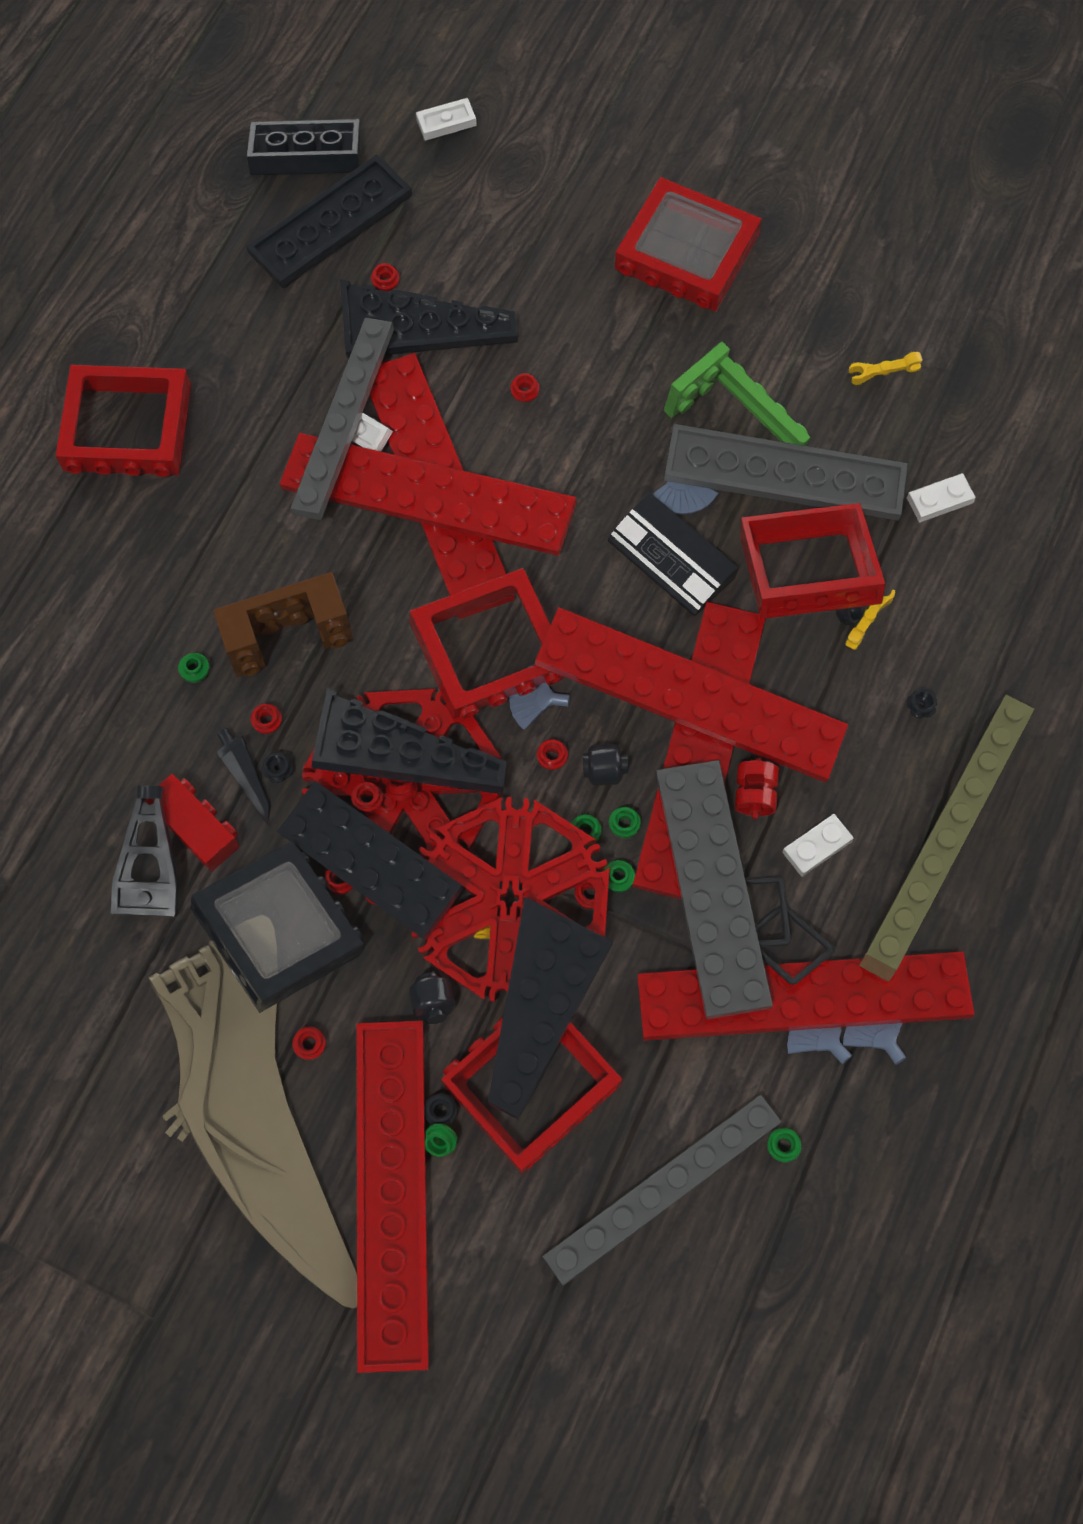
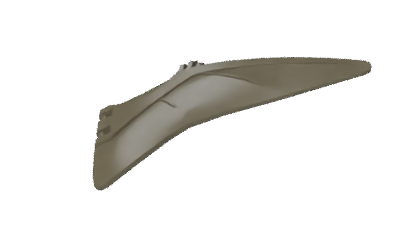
M260 915L231 929L263 978L268 979L278 974L275 931L269 918ZM210 941L209 945L198 949V954L190 958L185 956L169 965V970L160 975L156 972L148 977L170 1020L177 1041L180 1062L178 1103L162 1116L165 1121L176 1115L177 1119L165 1133L171 1137L182 1126L183 1130L177 1138L182 1142L191 1133L209 1168L228 1196L267 1243L325 1294L342 1306L352 1309L356 1308L357 1273L287 1104L275 1060L277 1004L259 1013L213 942ZM205 965L209 972L199 977L196 969ZM176 981L180 989L170 994L166 986Z

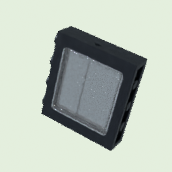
M294 842L194 893L191 897L190 909L259 1013L359 957L363 946L361 932L356 926L350 925L345 918V910L338 900L334 901L328 893V886L321 875L316 876L310 867L309 857L304 851H299Z

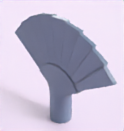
M667 482L666 485L654 492L653 495L675 514L682 515L692 514L704 509L714 501L718 492L709 488Z
M545 682L535 686L536 689L527 695L519 696L515 694L510 696V709L515 721L525 730L548 707L552 705L569 707L570 695L552 692L549 685Z
M902 1023L846 1027L843 1036V1046L883 1049L895 1065L906 1059V1056L896 1042Z
M841 1027L794 1030L789 1032L787 1042L788 1054L830 1051L841 1064L847 1062L852 1056L840 1043Z

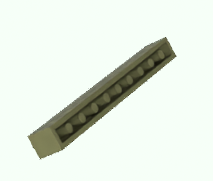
M1005 695L859 966L888 982L890 981L1029 721L1034 708Z

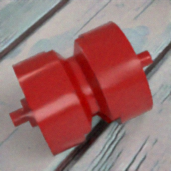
M762 758L745 761L738 765L737 785L740 788L736 790L735 810L737 812L750 815L755 820L758 819V816H769L776 812L777 792L773 789L778 787L779 767L777 765L762 761Z

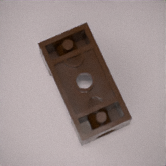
M332 572L213 609L226 653L237 677L253 676L266 668L256 636L272 635L281 628L290 625L299 626L312 618L315 619L325 649L330 647L339 648L346 645L348 641L354 640L347 613Z

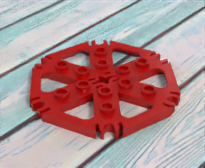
M436 689L366 692L364 695L370 704H366L362 696H356L358 701L363 702V707L375 712H379L381 707L388 704H419L422 707V713L416 725L426 728V733L438 738L441 735L446 737L453 724H461L466 728L480 751L502 760L475 718L472 716L462 719L460 716L453 719L447 705L442 704L444 699L441 692L437 693ZM314 750L302 768L304 772L302 773V779L304 782L316 781L342 800H350L353 789L359 783L366 781L376 783L382 790L383 802L376 811L364 813V816L389 834H392L402 814L405 812L426 843L427 851H432L436 848V843L430 840L429 835L431 833L436 834L443 840L444 837L435 832V828L450 822L433 795L479 792L482 799L477 809L499 799L501 794L417 783L418 790L410 799L396 801L389 798L386 794L385 788L388 784V779L313 769L312 757ZM307 788L302 789L303 796L308 791ZM366 794L362 799L373 798V796ZM485 823L462 833L458 837V845L462 847L460 843H463L470 852Z
M502 797L435 828V832L441 834L444 839L441 840L438 835L433 833L429 835L430 840L436 843L434 850L427 851L423 847L419 849L424 858L429 859L431 864L457 881L475 897L450 908L428 937L426 945L418 948L420 954H427L433 949L434 951L431 954L422 958L485 1002V994L488 988H490L489 998L491 1003H495L496 994L499 991L503 990L508 993L525 897L568 918L545 901L580 884L588 883L595 889L593 921L585 928L605 937L610 867L605 871L596 872L608 865L606 859L600 862H595L591 859L594 853L600 851L599 844H594L586 850L585 847L596 843V839L536 800H534L532 812H529L530 802L528 798H524V805L519 810L512 808V797H507L505 802L506 810L503 811ZM487 821L496 822L499 825L496 869L458 845V837L462 833ZM539 824L547 825L572 843V850L529 871L532 830L535 826ZM510 883H512V891L514 896L519 898V901L513 902L512 907H510V915H507L508 908L505 901L501 900V897L507 896L510 890ZM520 884H522V890H521V891L519 890ZM518 909H520V917H517ZM491 928L487 973L483 977L475 978L448 959L447 952L451 946L474 936L480 931ZM414 932L411 933L413 939L420 937Z

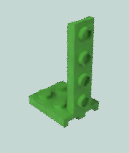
M720 342L671 384L664 407V412L671 419L679 412L684 414L693 405L694 399L700 394L705 396L714 387V382L718 380L781 442L807 446L811 438L803 425L796 423L787 415L785 408L781 404L775 403L766 394L762 385L750 379L743 367L736 362L734 363L728 357L730 349L723 342Z

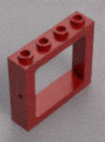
M70 365L56 450V458L62 470L72 474L96 472L101 475H109L110 473H125L130 476L154 474L158 477L179 475L191 383L186 369ZM106 391L167 394L160 447L158 449H126L74 446L82 392Z
M860 503L741 518L740 540L760 619L882 604L885 581ZM834 535H844L847 538L857 571V578L769 588L759 550L760 545Z
M524 568L410 610L409 623L453 719L460 716L462 719L472 717L482 707L487 705L497 707L505 703L510 696L515 694L524 696L533 692L536 689L535 686L545 682L547 685H552L564 678V676L534 665L481 687L465 691L459 683L434 628V624L517 593L542 645L551 625Z
M503 1018L494 1025L493 1029L495 1032L486 1040L481 1037L469 1047L468 1051L470 1054L461 1062L456 1059L443 1070L445 1076L441 1078L444 1087L521 1175L527 1172L622 1085L623 1079L571 1022L560 1042L597 1084L526 1149H522L467 1086L468 1080L496 1056Z

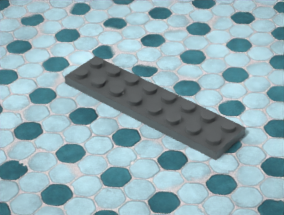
M674 424L664 481L821 508L860 503L864 515L899 521L902 514L908 463Z
M719 760L656 770V778L706 1020L771 1009L773 1006Z

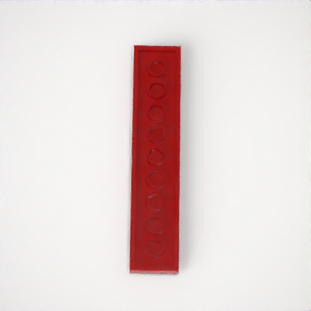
M412 353L382 363L369 396L380 423L393 431L388 439L392 454L464 471L416 354ZM420 523L449 596L506 574L492 540ZM515 594L457 616L458 620L514 601Z
M303 433L298 434L279 484L283 490L297 493L318 437ZM355 445L349 446L329 501L556 556L560 554L577 504L576 497Z
M706 602L691 661L749 684L765 619H760V615L757 613ZM675 722L663 769L719 760L725 784L734 746ZM658 788L633 888L681 900Z
M558 607L534 664L825 783L829 779L848 724L560 607Z
M964 952L905 955L889 982L859 966L863 958L824 961L794 985L789 984L769 965H764L773 1005L771 1009L708 1020L705 1017L696 970L641 973L637 975L643 1041L973 1018L975 1013ZM812 962L778 965L794 978Z
M423 1021L356 1023L357 1373L429 1370L424 1023Z

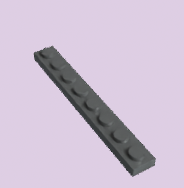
M371 318L364 319L290 509L293 515L317 520L322 519L394 331L392 322Z
M762 1095L758 1096L546 1253L543 1259L561 1285H566L779 1126L781 1120Z

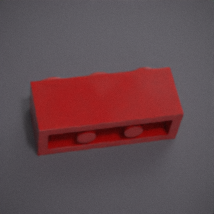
M171 774L158 785L164 786L163 806L168 828L211 873L240 848L235 839L238 835L237 831L226 820L221 824L214 817L217 811L206 799L200 802L194 796L197 791L185 778L179 781ZM145 799L147 805H152L154 799Z

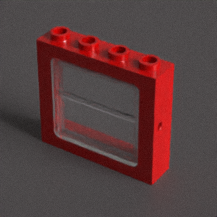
M660 177L615 252V270L620 271L625 276H632L644 281L651 287H658L670 292L675 297L684 298L696 303L701 308H708L717 312L759 237L762 218Z

